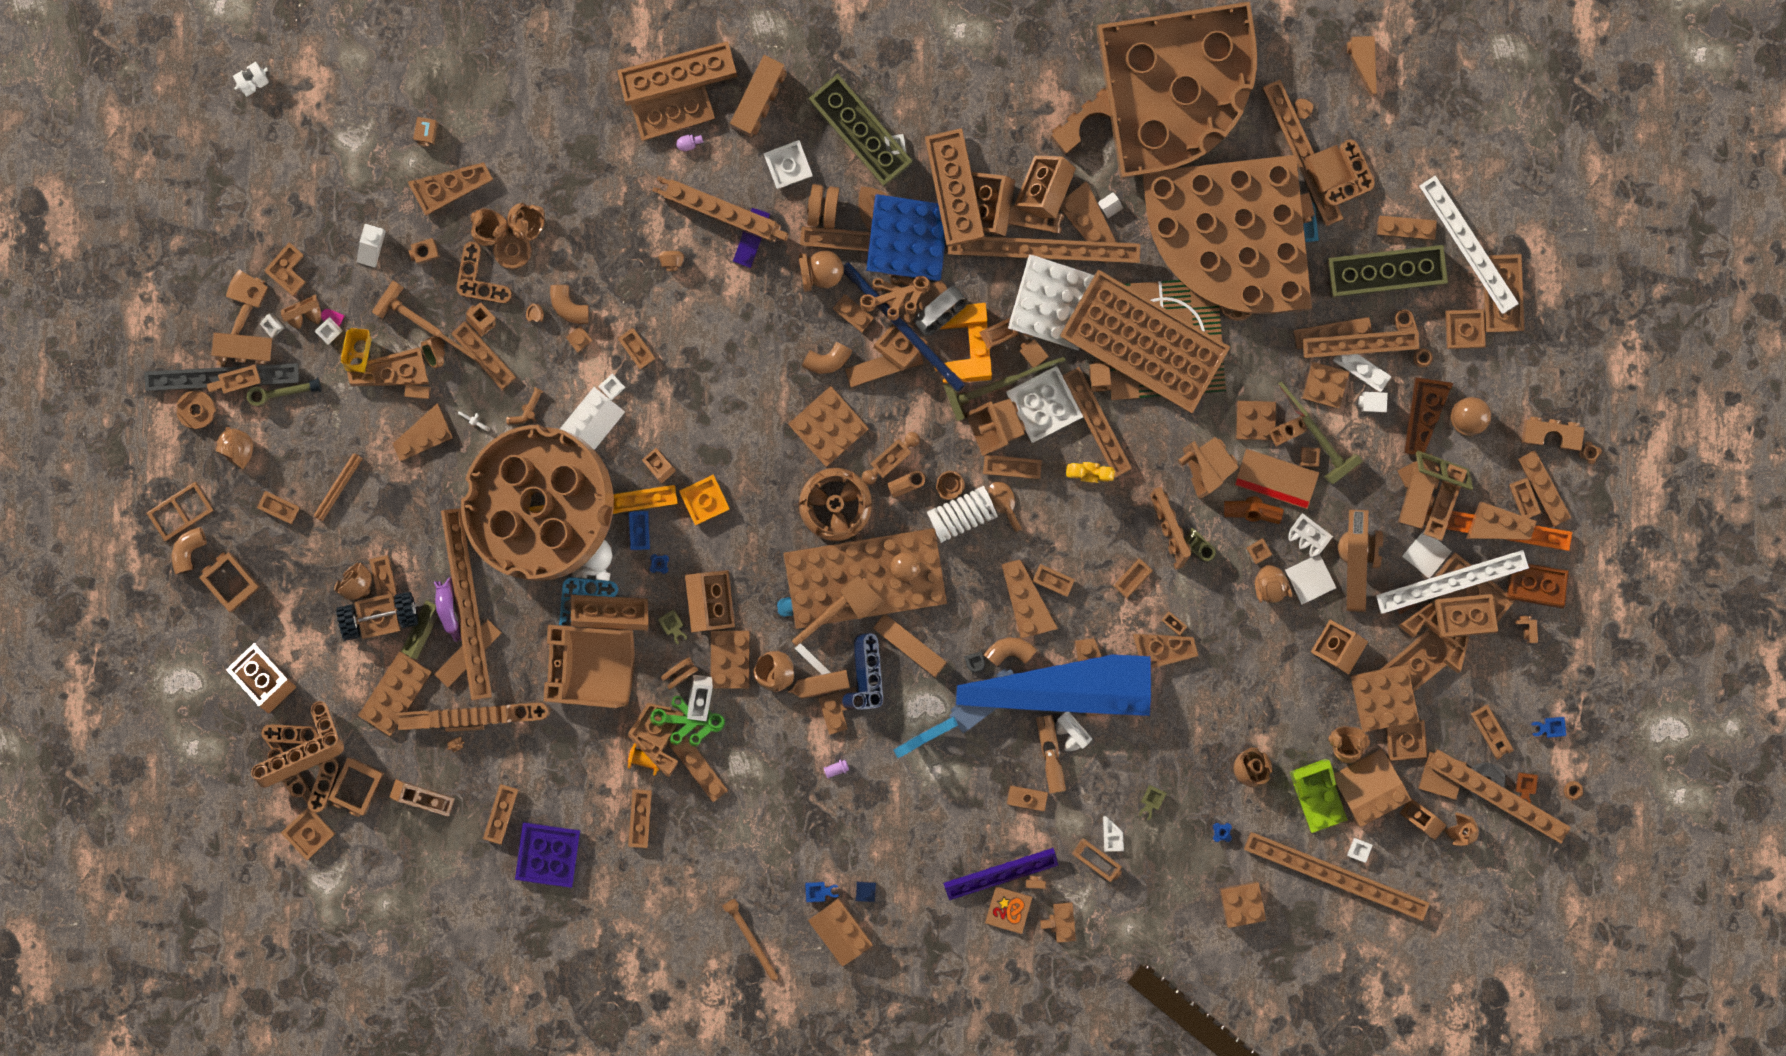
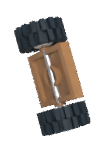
M411 591L395 594V596L391 593L355 601V607L353 604L337 607L338 627L340 628L343 640L360 638V635H362V639L401 631L400 626L407 628L418 625L417 608Z

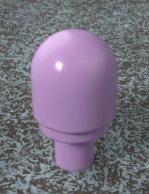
M693 135L682 136L677 140L676 145L683 152L696 148V144L703 143L702 135L693 137Z

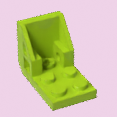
M1323 759L1289 772L1311 833L1348 820L1335 786L1336 781L1330 760Z

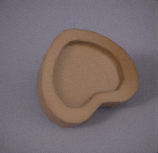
M1298 99L1294 104L1297 109L1296 115L1299 119L1307 118L1313 111V104L1306 99Z
M531 304L526 311V319L528 321L541 322L544 317L541 306Z

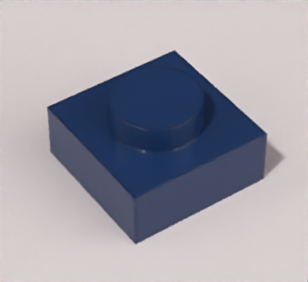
M857 881L856 901L875 902L876 882Z

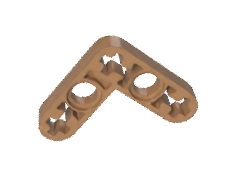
M1346 140L1339 147L1352 180L1331 188L1324 193L1323 202L1328 207H1335L1367 193L1374 187L1373 176L1358 144L1354 140ZM1351 146L1353 149L1351 151H1346L1345 148ZM1354 161H1357L1361 164L1360 171L1354 170ZM1364 172L1365 175L1360 176V177L1358 178L1357 175H1360L1361 173ZM1363 181H1364V182L1367 181V182H1368V185H1367V186H1362L1361 183H1362ZM1345 186H1350L1353 189L1351 196L1345 193ZM1340 194V197L1334 200L1329 199L1331 195Z
M476 242L466 243L463 248L457 281L458 293L468 298L508 303L512 298V292L508 287L476 281L481 247ZM472 245H475L474 248L477 249V253H473L472 259H476V262L465 261V257L470 258V252L467 249L471 248ZM467 264L474 266V272L470 275L464 273V266ZM468 283L469 287L474 288V284H478L475 289L476 295H472L474 291L470 290L463 293L460 287ZM482 286H487L490 289V293L486 297H482L479 294V289ZM493 287H496V292H502L505 289L508 297H504V300H501L499 295H494L495 299H492Z

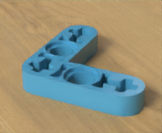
M566 579L562 586L559 625H563V622L567 621V616L563 617V613L571 614L564 606L565 602L571 599V597L565 598V593L569 594L570 589L566 588L570 581H574L573 583L577 585V588L573 589L572 595L615 597L619 591L617 584L604 580ZM589 582L596 585V591L592 594L587 593L585 590V586ZM599 583H603L601 587H608L609 584H612L615 592H611V595H608L607 591H601L602 595H598Z
M952 717L908 740L893 751L896 757L900 758L931 739L958 726L955 717Z

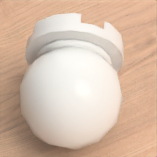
M606 540L603 541L589 561L572 572L573 577L586 579L587 575H593L595 580L609 581L611 573H606L605 569L611 564L612 551Z

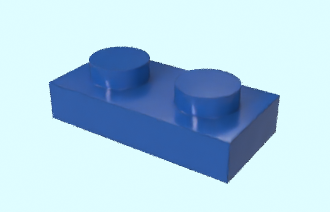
M648 511L629 512L630 550L650 549Z

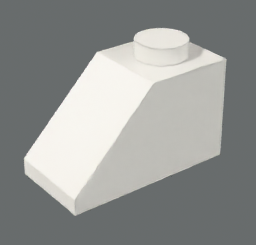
M368 224L364 225L359 242L357 263L376 267L386 233L384 229Z
M692 676L687 719L707 721L713 688L712 677Z

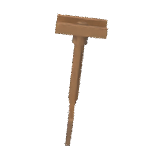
M394 280L391 282L372 313L383 319L390 308L395 312L398 311L434 336L444 339L475 360V355L446 337L438 328L403 306L397 297L404 287Z

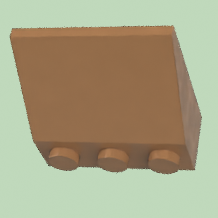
M972 172L984 234L1006 236L1016 180L1003 175Z
M1382 748L1334 773L1336 786L1359 827L1411 801L1402 781Z

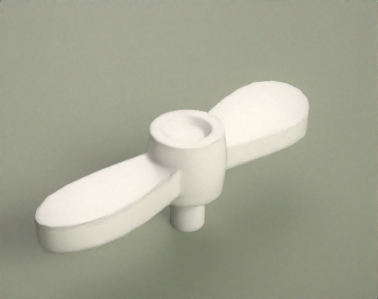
M460 411L457 413L470 420L469 423L471 425H478L482 429L490 431V427L478 422L479 414L476 413L474 417H469Z

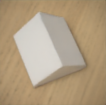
M1114 193L1098 202L1107 219L1123 209L1120 200Z
M274 313L267 314L260 323L271 338L275 337L285 328Z

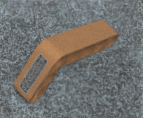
M1349 510L1346 611L1366 612L1369 510Z
M318 701L311 706V714L319 737L263 761L252 768L251 776L260 787H269L343 752L344 743L332 711L325 702Z

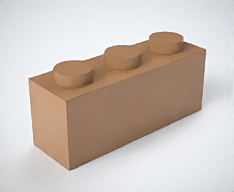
M213 332L211 356H215V360L227 361V357L235 358L234 362L246 363V359H252L254 364L265 365V361H270L272 338Z
M1418 467L1413 468L1398 523L1422 529L1423 526L1427 525L1429 519L1427 510L1428 507L1431 508L1433 505V489H1437L1440 479L1419 472Z

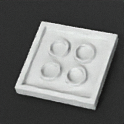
M1057 366L1006 392L1008 398L1017 405V415L1023 421L1025 431L1031 443L1083 418Z

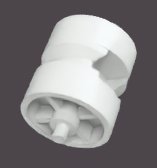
M255 61L247 67V71L241 70L233 76L237 83L234 89L236 91L242 90L245 96L248 97L256 91V87L262 88L269 83L265 73L268 71L267 67L264 69L260 68Z

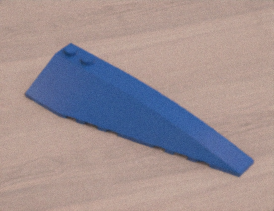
M1111 654L957 685L956 705L1150 716L1151 656Z

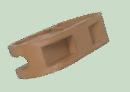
M1404 309L1396 313L1394 320L1397 331L1417 330L1413 314L1409 310ZM1405 313L1409 316L1407 324L1399 322L1400 314Z

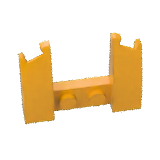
M986 303L968 304L940 329L968 327L971 359L946 362L944 364L963 382L992 380L990 351L987 349L979 333L988 328ZM945 379L942 380L944 384L948 383Z

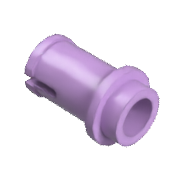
M840 759L838 763L824 767V771L829 779L841 773L846 774V771H849L846 760L842 761Z

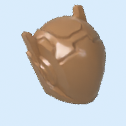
M226 427L225 431L219 436L215 451L225 456L226 460L236 467L244 470L253 453V441L247 433Z
M1265 565L1260 569L1255 579V590L1259 603H1262L1263 600L1268 603H1276L1282 601L1287 595L1292 597L1289 581L1281 569L1273 565Z

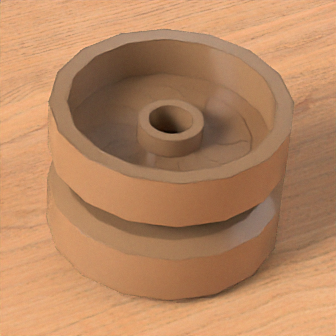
M813 184L811 196H809L807 226L817 227L821 216H824V228L834 229L839 187L830 186L827 189L826 198H824L823 186Z

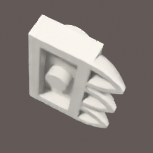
M1302 513L1290 528L1288 538L1289 541H1293L1301 537L1299 541L1300 549L1306 548L1311 544L1310 557H1313L1323 551L1333 536Z

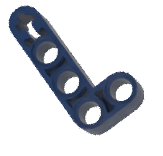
M873 633L859 634L854 639L858 692L844 695L842 703L847 710L878 708L883 703L878 638Z

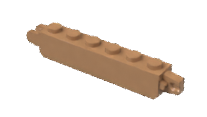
M660 176L657 178L659 183L668 185L666 192L660 188L653 187L652 192L664 196L665 199L766 241L775 242L776 238L786 242L789 236L788 233L781 231V225L773 220L672 179L667 180Z

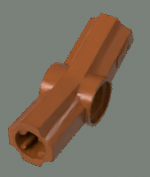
M1256 496L1248 497L1246 501H1224V517H1245L1250 522L1264 520L1275 524H1280L1284 509L1264 504Z

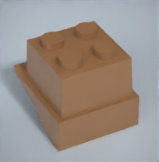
M1011 399L995 404L990 401L965 413L982 456L997 451L1008 445V442L1024 435L1025 425L1022 420L1018 419L1016 414L1018 412L1017 405Z
M1216 437L1200 448L1193 441L1183 448L1185 455L1178 460L1181 466L1188 463L1193 476L1191 481L1199 499L1223 484L1222 481L1239 468L1235 457L1227 453L1223 441Z

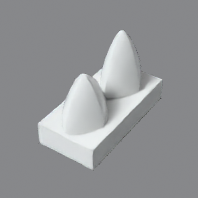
M1070 712L1063 713L1057 719L1058 721L1055 725L1056 734H1070L1065 743V751L1083 749L1092 740L1091 736Z

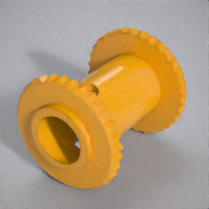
M634 743L627 761L628 769L631 768L632 764H637L654 769L653 775L656 776L659 768L643 751L636 749L637 745Z

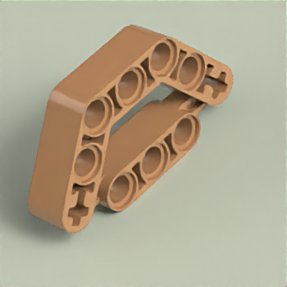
M281 724L264 726L261 735L271 749L268 753V759L273 757L275 751L280 753L286 752L280 742L303 744L310 741L305 737L307 730L313 731V739L319 737L317 728ZM272 728V731H281L280 735H273L271 737L269 734H267V731L271 730ZM288 729H292L295 732V737L292 740L286 736ZM336 756L318 764L320 770L312 791L301 773L282 780L289 793L293 797H303L312 812H321L328 805L329 796L335 786L341 767ZM328 762H332L335 765V770L332 773L326 769ZM322 780H326L329 784V788L326 791L320 788ZM296 783H300L303 786L301 794L296 793L294 790ZM319 794H326V797L322 796L319 803L322 806L315 808L316 804L313 802L319 799Z

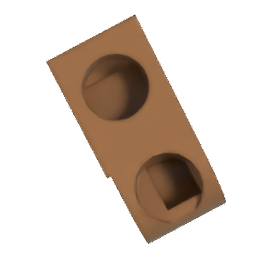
M1301 416L1269 430L1275 446H1278L1303 434L1308 429Z

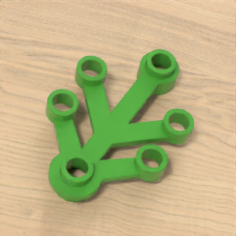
M675 696L671 704L674 708L680 709L685 716L666 715L662 709H655L650 716L652 724L656 726H661L664 723L686 724L678 732L672 733L670 742L673 745L680 744L682 738L697 725L705 726L697 734L690 736V745L696 747L711 731L719 732L725 725V720L720 714H712L709 710L707 721L687 719L688 706L684 703L681 696ZM674 700H679L681 704H675ZM659 716L661 721H656L654 717ZM712 721H716L718 725H712ZM673 736L679 737V741H675ZM692 738H697L698 742H693Z

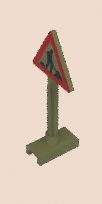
M1282 382L1278 383L1296 413L1302 416L1306 426L1332 459L1331 462L1335 469L1324 476L1328 483L1333 485L1363 462L1360 456L1355 453L1344 461Z

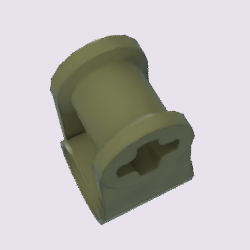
M1191 528V532L1184 539L1189 544L1191 553L1204 562L1211 561L1216 554L1215 548L1200 533ZM1203 548L1211 549L1212 556L1210 558L1202 556L1201 551Z

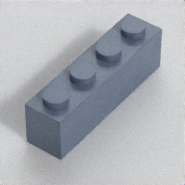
M1004 668L996 676L1003 677L1014 673L1011 669L1007 671ZM955 705L950 709L952 713L949 716L951 718L955 717L959 729L964 734L997 708Z

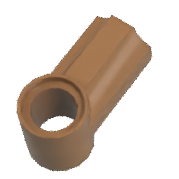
M913 471L887 484L893 498H896L922 487L926 482V477L921 471ZM914 474L921 475V484L915 485L912 482Z

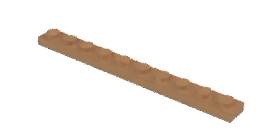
M985 237V239L948 247V254L1028 258L1029 255H1034L1043 259L1140 263L1141 244Z
M461 508L441 511L471 700L491 698L492 694Z
M1250 832L1244 850L1422 921L1430 904L1253 832Z

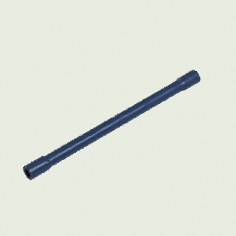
M849 262L844 265V274L865 295L869 294L874 296V298L879 296ZM886 302L877 305L880 311L887 317V311L891 307ZM900 317L897 320H890L943 375L956 392L964 388L966 384L942 362Z

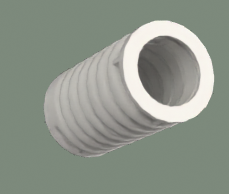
M984 486L971 491L970 496L964 494L963 498L958 497L956 501L951 500L950 505L944 503L943 507L938 506L937 509L934 508L927 511L941 543L951 538L949 531L952 536L956 537L958 535L957 530L960 534L964 533L963 526L969 531L971 525L974 528L978 526L977 521L981 525L984 524L982 513L986 521L998 517Z

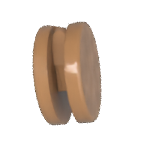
M688 657L662 675L661 679L664 682L673 677L674 681L667 686L669 690H672L695 674L698 668L694 666L691 658Z

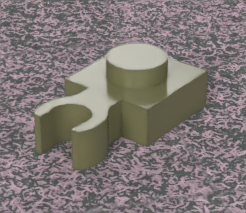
M674 609L658 619L667 636L673 633L676 644H680L677 640L679 635H683L685 640H687L686 634L679 629L684 624Z
M1149 784L1141 800L1146 805L1139 811V816L1141 817L1142 813L1147 811L1149 813L1147 820H1150L1152 809L1159 810L1167 793Z

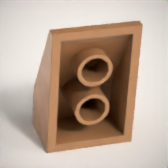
M255 643L227 669L250 697L268 714L296 688L292 681Z

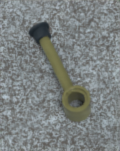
M317 377L316 380L309 381L306 384L270 391L260 387H252L247 392V400L251 405L261 407L267 403L269 398L310 390L311 392L319 391L320 393L322 392L319 377ZM257 391L262 393V399L259 402L253 400V394Z

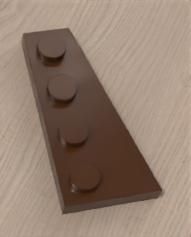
M1415 377L1404 454L1416 455L1417 450L1425 453L1453 383Z

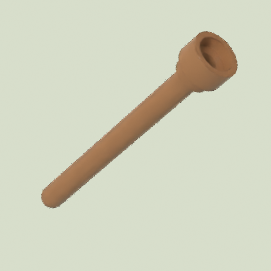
M734 898L722 905L723 909L729 915L732 914L770 979L777 981L778 976L738 911L739 904Z

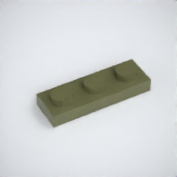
M428 600L425 601L418 615V625L412 627L401 652L417 660L439 617L436 604Z

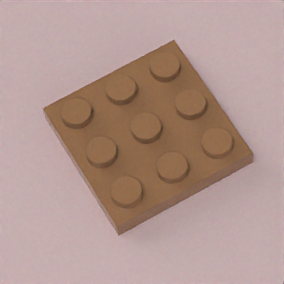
M831 386L788 423L826 467L869 430Z
M1408 664L1351 675L1361 728L1364 732L1419 721Z

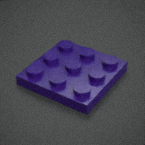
M523 822L515 880L572 888L581 830Z

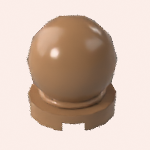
M820 251L811 258L807 257L806 253L799 254L804 292L812 291L811 286L814 285L819 288L828 289L837 285L844 274V265L842 260L833 252Z
M1464 398L1453 406L1450 420L1455 430L1462 435L1472 436L1480 434L1487 429L1491 422L1490 407L1480 398Z
M1374 530L1372 535L1368 533L1367 563L1369 562L1371 568L1374 569L1380 568L1382 556H1379L1378 552L1379 547H1383V532L1379 530ZM1348 531L1342 535L1338 543L1340 558L1345 563L1348 562Z

